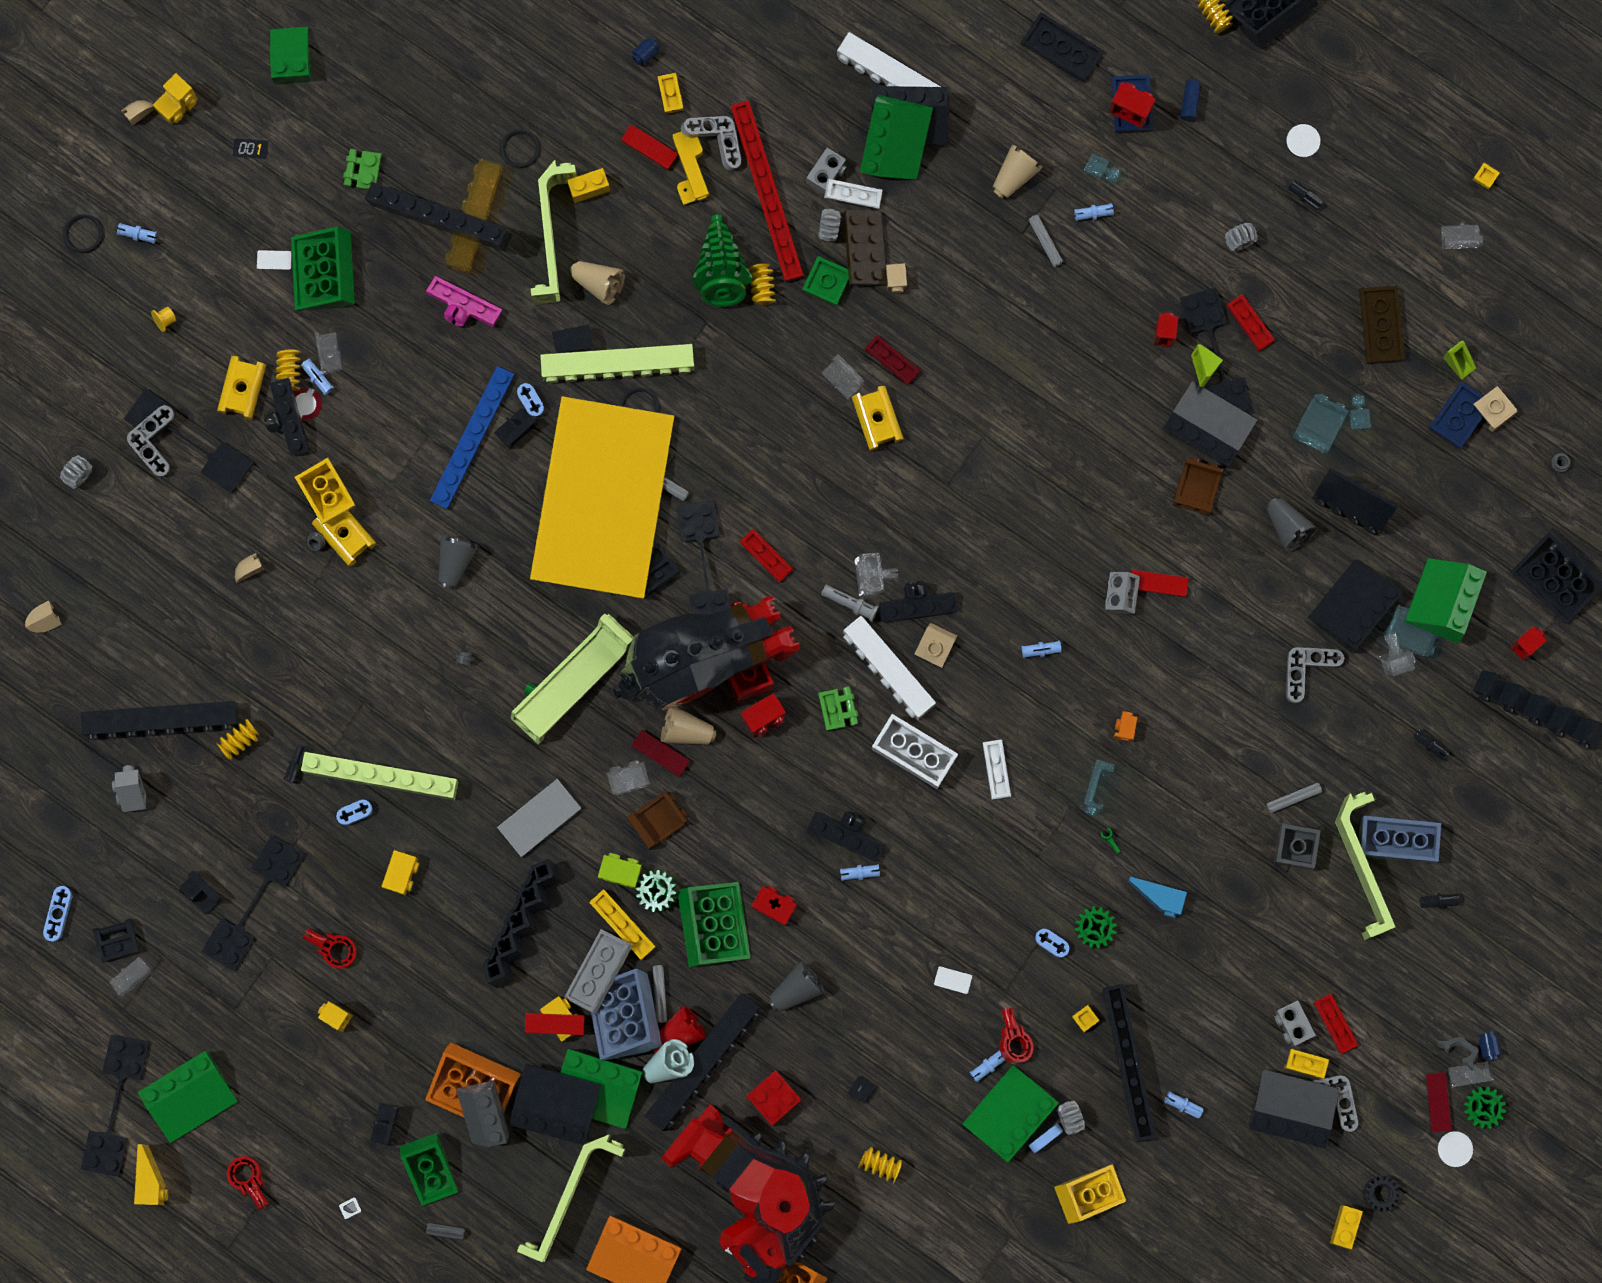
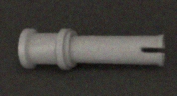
M827 584L821 593L822 596L852 609L854 614H861L869 618L871 622L874 620L879 609L877 605H870L862 598L858 600Z

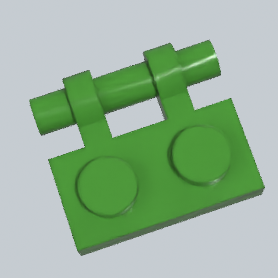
M350 149L349 156L346 157V172L343 175V179H345L344 186L351 187L352 181H357V189L368 190L371 182L377 183L382 155L381 153L362 151V157L357 158V150ZM355 165H360L359 174L353 173Z
M850 687L843 688L844 695L842 696L838 695L837 689L818 693L826 731L844 728V719H850L851 726L858 725L857 717L859 715L858 711L855 710L853 702L855 698L854 694L851 693ZM846 702L848 712L842 713L840 703Z

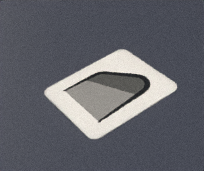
M352 1198L339 1205L345 1219L361 1212L356 1198Z

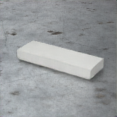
M827 179L824 198L879 209L882 190Z
M1002 740L983 742L991 799L1011 797Z

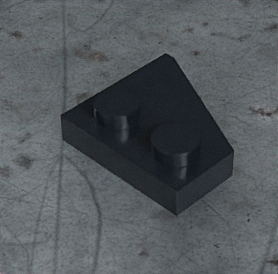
M659 543L655 546V551L650 559L645 589L649 595L680 574L679 569Z

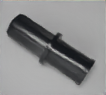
M1295 179L1287 188L1301 198L1300 201L1304 200L1316 210L1323 204L1320 198L1310 192V188H1305Z
M1421 729L1413 736L1414 739L1427 748V751L1430 750L1442 761L1450 753L1449 750L1437 742L1436 738L1433 739Z
M297 745L291 761L288 762L290 764L283 780L295 784L302 767L304 752H307L306 747Z
M1438 893L1435 896H1421L1419 904L1421 908L1438 907L1439 909L1443 906H1459V896L1457 893L1448 895Z

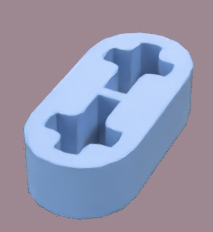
M527 383L521 384L517 389V394L527 413L533 418L542 416L544 406L534 388ZM523 389L531 390L529 392L531 397L529 400L526 395H521L523 394ZM531 402H534L535 406H540L538 413L535 411L531 412Z
M359 800L341 808L337 812L336 817L339 823L347 826L370 816L373 808L367 800ZM361 804L369 807L366 809L367 813L365 814L362 811L356 813V810L361 808ZM343 812H346L347 814L352 812L354 813L353 815L348 817V821H345L344 819L341 820Z
M1041 929L1036 933V943L1052 955L1062 958L1068 954V943L1050 930ZM1047 933V938L1052 941L1051 944L1047 941L1040 942L1041 937H1039V934ZM1053 943L1057 945L1063 944V949L1066 950L1065 953L1060 952L1058 954L1056 952L1057 948L1053 946Z
M1057 1123L1033 1141L1029 1147L1036 1153L1064 1130Z

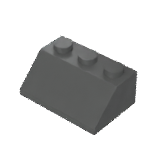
M495 1081L457 1088V1095L472 1143L486 1147L507 1143L510 1132Z

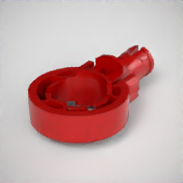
M308 928L306 933L311 935L312 938L305 934L302 938L328 952L326 954L319 949L317 951L331 967L345 968L355 959L356 947L353 941L346 936H334L327 933V937L335 940L333 942ZM345 939L352 945L353 953H351L349 947L347 958L341 960V963L346 960L348 963L335 965L331 962L338 963V960L332 958L330 949L336 943H344L347 946L348 944L343 941ZM326 942L330 944V947L328 948L323 944Z
M1003 1009L1001 1013L1005 1028L1001 1030L1000 1053L1011 1064L1023 1063L1033 1054L1032 1039L1024 1032L1023 1025L1019 1026L1016 1023L1014 1009ZM1013 1039L1020 1041L1023 1045V1050L1027 1049V1051L1022 1052L1021 1055L1009 1054L1011 1052V1041Z
M246 1156L234 1159L227 1169L229 1183L237 1190H240L244 1197L249 1194L258 1210L263 1209V1205L265 1207L269 1205L260 1186L264 1185L261 1179L262 1171L260 1165L254 1159ZM243 1161L252 1162L256 1168H254L251 1164L249 1165V1163ZM243 1165L252 1168V1176L248 1181L239 1182L237 1177L233 1175L235 1180L233 1182L232 1171L236 1174L237 1169Z

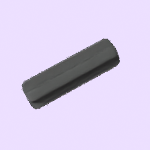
M428 1223L426 1234L463 1240L465 1229Z

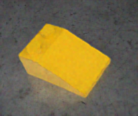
M328 458L295 476L322 525L356 506Z
M138 1144L134 1204L165 1205V1201H168V1189H165L166 1185L149 1145Z
M1113 1164L1054 1187L1068 1224L1082 1221L1126 1202Z

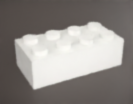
M893 714L872 746L873 751L938 789L958 756L956 752Z

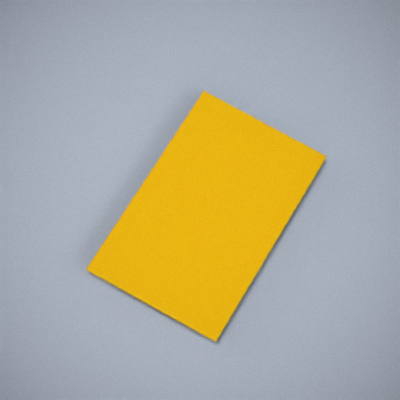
M561 397L530 580L644 599L674 421L673 415Z

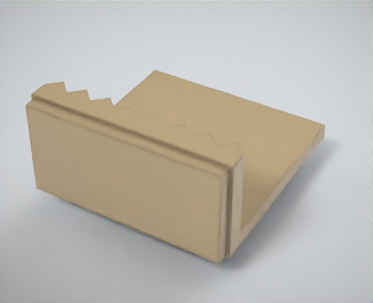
M1498 386L1473 404L1490 424L1489 430L1492 432L1517 413V409Z
M930 623L915 655L942 668L957 639V635Z

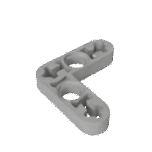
M730 117L689 118L682 123L681 131L686 137L717 136L722 164L725 169L733 171L740 166L741 156L735 125ZM705 122L711 125V131H707L704 128L703 124ZM724 122L725 125H728V128L726 129L725 126L720 125ZM689 124H690V127H696V126L698 125V128H694V129L691 131V129H690V128H687V126H688ZM725 139H729L732 142V148L725 146ZM731 158V160L735 161V163L732 164V162H729L728 160Z
M166 405L155 410L130 431L127 436L129 445L157 476L167 475L170 471V465L149 440L174 419L173 409ZM162 410H169V418L167 419L164 417L160 420L161 422H163L162 425H160L159 422L153 418L155 415L157 416V418L161 417ZM149 421H153L156 424V429L153 432L146 430V423ZM133 434H140L141 437L139 438V440L142 444H144L145 441L148 443L142 446L140 451L137 448L141 446L137 442L132 443ZM146 448H151L154 451V455L150 459L145 458L143 455ZM157 456L160 457V459L157 460L158 463L161 465H166L164 467V472H157L158 466L155 463H153L152 465L150 464V462L154 461L157 458Z
M1300 647L1291 649L1287 656V700L1296 704L1304 698L1305 666L1337 668L1344 661L1343 653L1336 649ZM1295 652H1298V655L1302 657L1298 660V665H1302V668L1297 666L1291 667V665H1295V658L1291 656ZM1312 653L1320 654L1321 661L1314 663L1310 658ZM1324 653H1327L1326 657H1332L1336 654V657L1340 658V660L1336 664L1333 660L1329 659L1326 660V663H1323L1325 660ZM1294 670L1301 673V679L1298 681L1291 678V672ZM1290 683L1294 685L1301 684V687L1297 686V693L1300 696L1296 700L1294 696H1290V693L1294 691V686H1290Z
M1335 1076L1313 1081L1324 1083L1330 1086L1329 1080H1331V1084L1338 1083V1079L1346 1083L1343 1086V1090L1339 1088L1336 1103L1340 1127L1344 1131L1352 1132L1356 1130L1358 1118L1349 1080L1345 1076ZM1342 1098L1350 1101L1348 1109L1340 1107L1339 1102ZM1352 1110L1353 1114L1348 1115L1349 1119L1354 1121V1124L1349 1129L1348 1126H1344L1347 1118L1346 1115L1342 1116L1341 1112L1346 1113Z

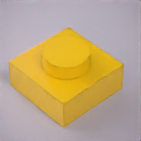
M1483 163L1473 180L1489 190L1500 172Z
M1088 1005L1072 1016L1083 1033L1100 1021Z

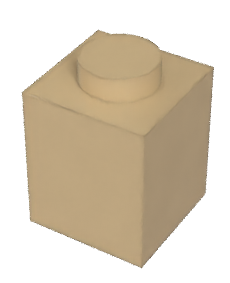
M905 263L886 265L888 292L892 291L894 294L903 293V290H907Z

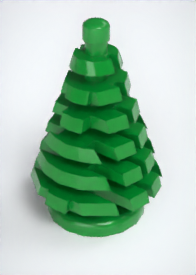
M715 214L711 217L712 224L708 227L692 283L701 292V299L706 304L726 307L737 304L746 296L745 288L748 283L752 282V275L737 245L733 244V237L727 225L723 223L722 216Z

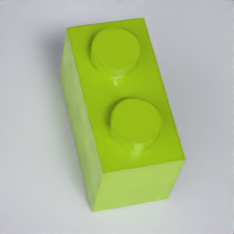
M609 853V856H603L598 879L636 889L642 865L638 864V860L628 858L625 861L621 860L619 855Z

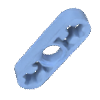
M59 886L54 890L43 930L45 939L51 942L61 939L70 908L72 892L65 886ZM63 890L68 894L67 898L62 900V904H66L65 908L55 905L56 902L60 903L61 897L58 896V893H62ZM59 908L63 911V916L56 920L53 918V911ZM51 921L61 923L60 926L56 925L55 931L58 934L57 936L54 935L53 938L48 934V931L53 930L54 924H50Z

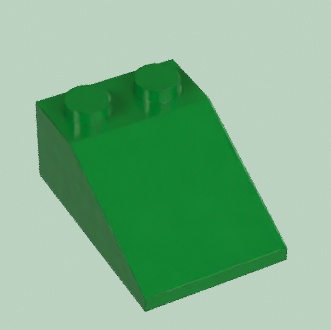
M308 27L270 29L271 79L274 85L312 82Z
M437 1133L400 1146V1157L421 1206L458 1193L449 1162Z

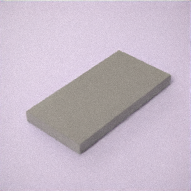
M556 779L497 828L522 858L579 812L581 807L560 781Z
M601 929L564 998L596 1014L633 945Z

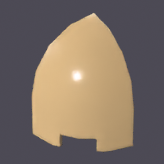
M138 100L129 104L121 111L129 122L134 125L155 108L148 101Z
M256 553L239 562L235 569L236 583L264 570Z
M47 601L30 612L25 621V627L32 632L40 633L60 626L61 622L59 617H56L53 613L54 607L50 601Z

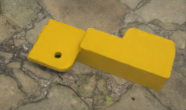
M682 131L673 134V142L687 177L686 181L680 182L677 186L683 205L709 197V193L696 160L703 155L698 137H686Z

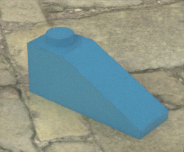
M1129 877L1128 883L1158 910L1164 912V916L1175 918L1181 915L1187 892Z

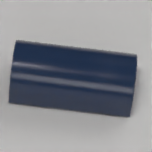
M1188 80L1185 83L1180 116L1184 121H1196L1201 89L1200 82L1197 80Z

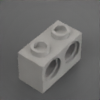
M826 148L807 176L806 183L825 195L827 182L820 183L817 179L823 176L827 179L836 180L838 175L842 176L847 168L845 166L846 159L831 149ZM835 161L838 166L831 168L828 166V163Z
M1110 572L1105 610L1116 614H1135L1140 576L1130 572Z
M1295 1001L1275 1011V1021L1279 1027H1283L1285 1031L1283 1036L1287 1044L1291 1043L1293 1047L1316 1036L1299 1001ZM1286 1010L1293 1012L1294 1018L1292 1021L1285 1019L1284 1013ZM1295 1028L1302 1030L1303 1035L1300 1039L1295 1038L1293 1035Z

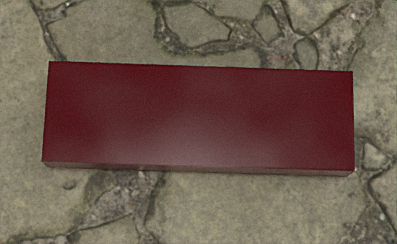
M878 335L865 348L867 353L907 386L920 373L916 366Z
M643 730L640 731L631 747L679 778L690 762Z
M1446 1072L1427 1073L1425 1078L1431 1133L1452 1131Z

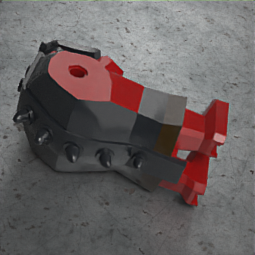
M772 595L761 599L754 606L744 607L742 603L712 614H685L673 617L644 629L634 636L628 650L625 668L620 672L621 680L618 686L613 688V692L617 699L622 697L626 700H632L633 703L643 701L658 709L666 710L701 697L726 679L756 671L763 663L772 658L777 662L788 660L800 649L799 642L795 643L794 636L789 635V633L794 632L791 626L771 632L770 628L781 619L780 612H776L775 606L770 604V602L775 600Z
M710 1104L698 1119L694 1117L665 1152L661 1160L671 1168H674L692 1156L701 1163L698 1168L699 1171L718 1180L716 1185L722 1190L730 1191L734 1206L745 1217L722 1231L719 1239L720 1245L723 1250L734 1255L744 1267L745 1275L743 1278L747 1283H778L784 1275L783 1269L787 1266L792 1267L796 1262L799 1264L805 1257L804 1251L808 1246L812 1248L817 1242L818 1238L816 1236L823 1227V1215L836 1205L834 1200L824 1201V1199L820 1198V1188L826 1184L828 1176L826 1174L819 1177L812 1175L808 1169L810 1161L808 1150H805L799 1158H793L787 1155L788 1152L785 1151L787 1146L784 1139H781L777 1147L774 1146L773 1149L760 1147L761 1142L759 1141L762 1137L760 1132L749 1137L729 1117L723 1120L720 1112Z

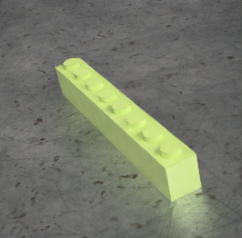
M692 344L543 354L541 355L542 379L547 383H557L558 380L575 382L580 378H584L586 381L596 380V377H603V379H614L615 376L632 378L637 374H641L643 377L652 376L653 373H660V375H671L672 372L688 374L691 373L690 371H694Z
M304 752L301 771L304 774L455 800L458 780L309 752Z

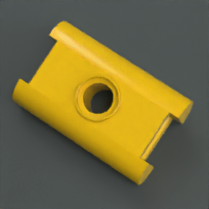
M231 356L217 412L226 415L227 411L242 414L246 420H252L266 364L257 361V364L253 365L241 362L237 356ZM244 384L247 388L244 392L237 391V386Z
M879 386L877 392L864 396L858 393L851 397L870 451L877 450L879 444L892 440L898 443L904 440L886 386ZM875 414H879L883 420L875 422L872 417Z
M348 510L323 525L318 517L312 522V525L324 536L325 540L349 567L356 563L354 559L368 547L372 550L376 545L373 538ZM347 529L349 531L348 535L345 538H341L340 532Z

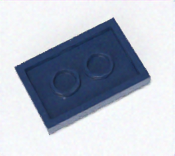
M1149 75L1112 76L1111 78L1113 98L1121 82L1125 84L1131 83L1137 90L1151 93ZM1152 111L1142 129L1114 115L1115 133L1153 131Z
M1461 381L1431 423L1429 429L1460 450L1483 418L1482 414L1473 404L1484 396Z

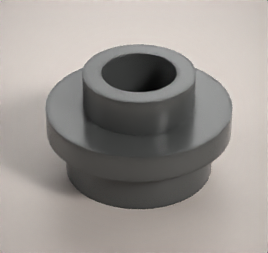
M1563 453L1556 454L1551 460V466L1557 472L1567 471L1571 464L1570 458ZM1557 461H1563L1564 465L1559 466Z
M312 532L307 538V545L310 549L318 551L325 547L326 540L320 533Z
M462 650L455 655L457 657L456 662L465 665H471L475 658L471 656L472 653Z

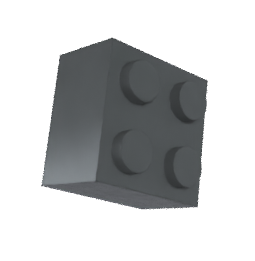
M1281 824L1279 826L1274 864L1311 871L1315 869L1321 830Z

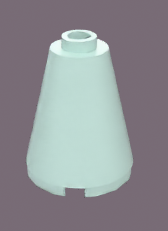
M672 1039L667 1041L644 1066L643 1076L649 1083L683 1078L693 1070L692 1053L689 1054L686 1049L688 1047L680 1040Z

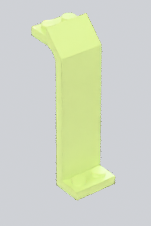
M554 160L538 179L550 286L546 287V285L541 284L531 288L534 305L560 302L549 192L553 186L568 183L567 180L577 177L575 165H571V163H563L557 167Z
M604 614L599 619L595 630L512 711L511 720L539 745L544 740L545 734L625 655L634 637L612 616Z
M1365 792L1354 797L1350 793L1344 798L1335 824L1377 919L1376 923L1365 927L1366 931L1362 933L1364 940H1367L1395 928V925L1350 822V814L1353 810L1374 801L1372 793L1366 795Z
M609 1134L583 1145L539 1251L537 1250L538 1246L526 1242L525 1245L520 1244L517 1252L540 1262L546 1261L591 1153L597 1149H604L624 1157L626 1150L623 1149V1144L614 1140L609 1143L611 1138Z

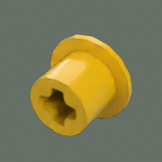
M169 307L158 312L155 310L151 311L154 322L162 332H166V327L176 322L175 315Z

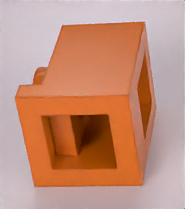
M1122 711L1120 719L1116 720L1115 730H1118V733H1114L1113 739L1133 741L1137 717L1133 716V713Z

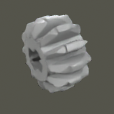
M824 209L822 211L818 233L820 239L824 241H835L837 239L841 218L839 211L834 209Z
M1252 223L1235 226L1225 234L1226 244L1231 251L1248 248V246L1253 245L1257 241L1258 237Z
M79 455L72 457L61 471L60 479L67 486L73 489L77 488L88 478L92 471V465Z
M1067 1101L1058 1106L1057 1110L1061 1124L1068 1135L1084 1130L1085 1122L1079 1105L1075 1101Z

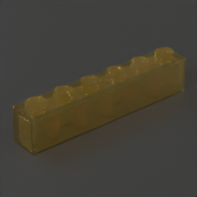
M480 159L479 163L475 164L473 169V175L475 176L473 182L470 181L467 192H469L468 198H464L461 209L464 214L487 221L503 172L501 164ZM453 234L450 245H452L451 251H447L445 257L448 269L470 275L480 243Z

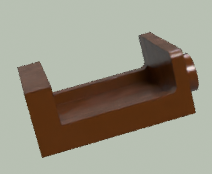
M1197 458L1186 459L1173 505L1209 516L1213 508L1223 469L1214 463H1209V465L1201 463L1202 461Z
M665 790L638 811L627 816V819L649 850L687 824V814L682 807L680 809L676 807L674 803L677 800L671 792L667 794Z

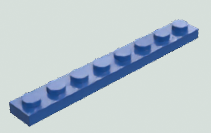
M498 366L496 367L430 502L448 510L515 376L513 373Z

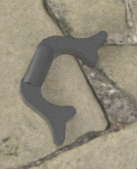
M1456 1037L1448 1041H1437V1046L1443 1048L1446 1053L1454 1046H1462L1469 1051L1471 1055L1463 1058L1462 1064L1468 1066L1471 1071L1474 1070L1473 1063L1478 1057L1477 1047L1462 1037Z

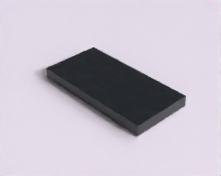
M1041 12L1021 41L1022 46L1083 83L1104 53V50Z

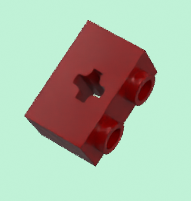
M1173 313L1159 314L1155 326L1153 345L1173 347L1178 325V317L1174 316Z
M1533 626L1513 643L1510 648L1524 661L1547 640L1544 638L1545 634L1542 630L1536 629Z
M769 885L767 888L762 886L751 908L786 926L797 906L794 903L795 899L788 895H784V897L778 895V890ZM775 900H778L780 907L772 909L770 901L775 902Z

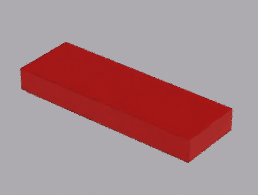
M633 125L629 126L621 138V142L666 170L670 169L678 157V153Z
M1243 294L1226 305L1258 352L1275 341Z
M754 529L739 542L779 583L793 571V568Z
M1131 570L1132 574L1140 576L1138 591L1186 597L1189 579L1187 577Z
M1331 993L1313 1002L1340 1055L1359 1046Z
M526 1013L525 1033L584 1035L585 1016Z

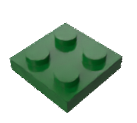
M818 256L802 291L837 306L849 281L848 269Z

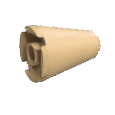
M1015 145L1011 146L993 185L995 188L994 193L1000 198L1011 196L1043 168L1041 165L1036 167L1037 162L1022 150L1015 151Z
M578 261L570 269L571 277L606 305H610L615 301L614 295L621 292L624 284L625 275L622 274L624 271L618 268Z
M678 707L668 709L665 716L666 723L662 727L661 742L709 745L710 741H714L716 731L713 730L714 727Z

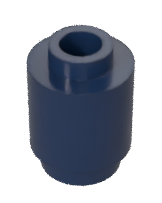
M649 37L647 40L644 39L632 51V58L638 65H646L658 53L657 50L660 47Z
M1495 1032L1480 1034L1479 1044L1482 1058H1487V1062L1498 1060V1056L1502 1055L1498 1036H1496Z

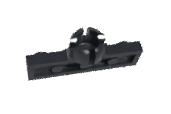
M289 377L269 382L275 401V409L268 410L264 414V422L274 420L273 423L265 425L267 430L271 433L278 431L284 433L290 456L310 451Z
M916 581L917 592H915L913 583L909 582L904 586V598L879 602L881 622L957 612L955 592L930 595L927 592V585L923 581Z
M815 811L807 828L808 831L877 863L885 844L862 832L865 819L861 815H858L855 823H852L855 812L847 811L839 822Z

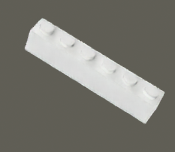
M850 32L837 50L838 59L842 63L853 65L856 71L861 74H868L876 83L881 82L886 86L940 87Z
M862 616L858 617L843 630L844 640L849 645L853 644L856 647V654L862 660L866 659L868 661L869 669L874 674L878 673L882 678L880 680L886 689H892L894 692L893 697L899 704L904 703L907 707L905 711L911 718L916 717L918 720L935 706L936 702Z

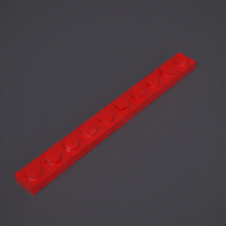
M749 100L731 105L784 280L788 282L803 277L802 269Z

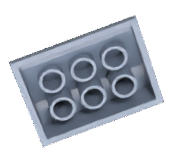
M634 969L616 976L597 1013L591 1012L599 1056L602 1061L644 1053L662 1046L648 974L639 969Z

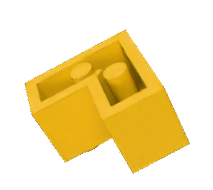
M177 73L163 85L166 92L153 104L155 110L171 125L174 122H179L183 117V113L188 109H192L198 100L193 89Z

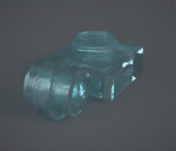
M1093 153L1084 168V172L1099 179L1102 178L1104 173L1107 175L1106 179L1114 183L1121 178V171L1115 167L1108 169L1109 161Z
M1360 393L1352 396V407H1356L1357 410L1349 411L1351 430L1371 428L1369 409H1361V406H1365L1364 395H1360Z

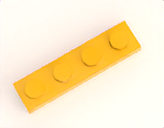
M604 889L589 902L624 941L633 945L632 951L641 960L655 948L653 943Z

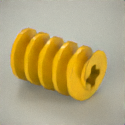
M1198 0L1196 4L1200 3L1198 8L1203 10L1202 14L1204 16H1207V22H1211L1210 27L1215 28V34L1227 30L1233 24L1230 23L1233 16L1226 17L1229 10L1222 11L1225 4L1218 5L1220 0Z
M757 264L749 267L753 280L751 282L753 287L751 293L753 294L752 301L755 302L754 305H768L776 302V299L770 298V296L775 295V292L769 290L774 288V284H769L770 281L774 280V277L768 276V274L773 273V270L767 268L770 266L769 264Z
M298 350L279 351L276 354L279 358L276 361V364L279 366L276 368V372L279 373L276 375V379L280 380L289 377L293 391H299L300 388L295 387L294 384L300 383V380L295 379L296 376L300 375L299 372H295V369L300 368V365L295 364V362L301 359L295 357V355L301 352Z
M248 719L245 720L247 726L240 723V731L233 728V736L226 733L227 740L221 737V744L217 743L225 756L230 760L233 759L231 753L239 755L238 748L244 751V744L252 745L250 739L255 742L258 741V732Z
M870 1147L867 1151L865 1150L858 1168L860 1169L865 1165L866 1172L872 1168L873 1175L879 1171V1178L886 1174V1181L893 1177L894 1184L901 1169L902 1160L895 1164V1157L892 1156L887 1160L886 1153L880 1157V1151L877 1150L873 1154V1147Z

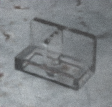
M1461 222L1457 226H1442V249L1480 248L1483 244V235H1479V225H1464V222Z
M316 332L315 338L323 373L341 371L342 364L336 333L320 335L319 332Z
M839 354L832 359V363L822 372V375L846 399L853 396L864 385V380Z
M138 957L129 966L122 968L121 972L109 983L117 991L116 994L123 997L150 975L152 971L141 957Z
M1488 1062L1475 1063L1473 1071L1466 1065L1448 1068L1451 1087L1494 1080L1493 1077H1490Z

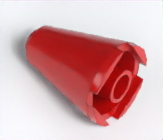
M687 1006L681 1007L659 1031L662 1045L674 1039L680 1040L686 1046H689L706 1037L703 1026L699 1027L697 1023L698 1018ZM661 1047L653 1049V1052L656 1054Z

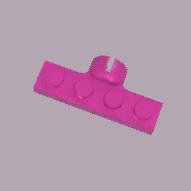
M437 276L434 277L426 290L427 295L448 305L444 312V317L449 323L455 320L456 323L454 325L458 327L463 326L469 317L494 327L502 313V309Z

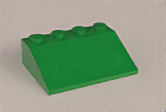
M877 95L860 172L878 177L917 180L933 108Z
M337 226L291 237L295 310L340 308L355 304L351 231Z
M1428 558L1405 622L1459 644L1466 632L1487 571L1470 564Z
M739 882L688 887L677 891L689 968L751 958Z
M567 1049L560 1073L601 1084L593 1119L626 1129L643 1072Z
M207 1051L202 1052L137 1092L170 1143L238 1102L210 1053Z
M1012 1065L962 1125L1003 1161L1008 1163L1059 1103Z

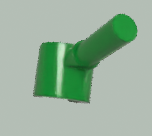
M1107 827L1110 835L1105 837L1101 832V838L1104 841H1108L1116 854L1121 851L1112 838V830Z

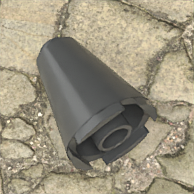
M1274 498L1268 503L1267 512L1282 546L1287 552L1301 546L1299 543L1303 540L1307 542L1316 533L1315 525L1282 498Z
M442 534L438 581L442 582V587L452 589V586H457L476 553L478 544L474 543L473 547L470 541L450 535L446 539V535Z
M801 961L770 995L771 1000L769 1003L774 1010L784 1011L822 995L825 990L822 984H817L818 977L808 964Z

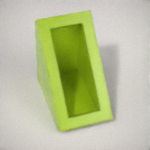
M1464 341L1456 344L1443 357L1460 379H1464L1476 369Z
M1198 344L1191 356L1199 385L1204 387L1223 360L1203 345Z

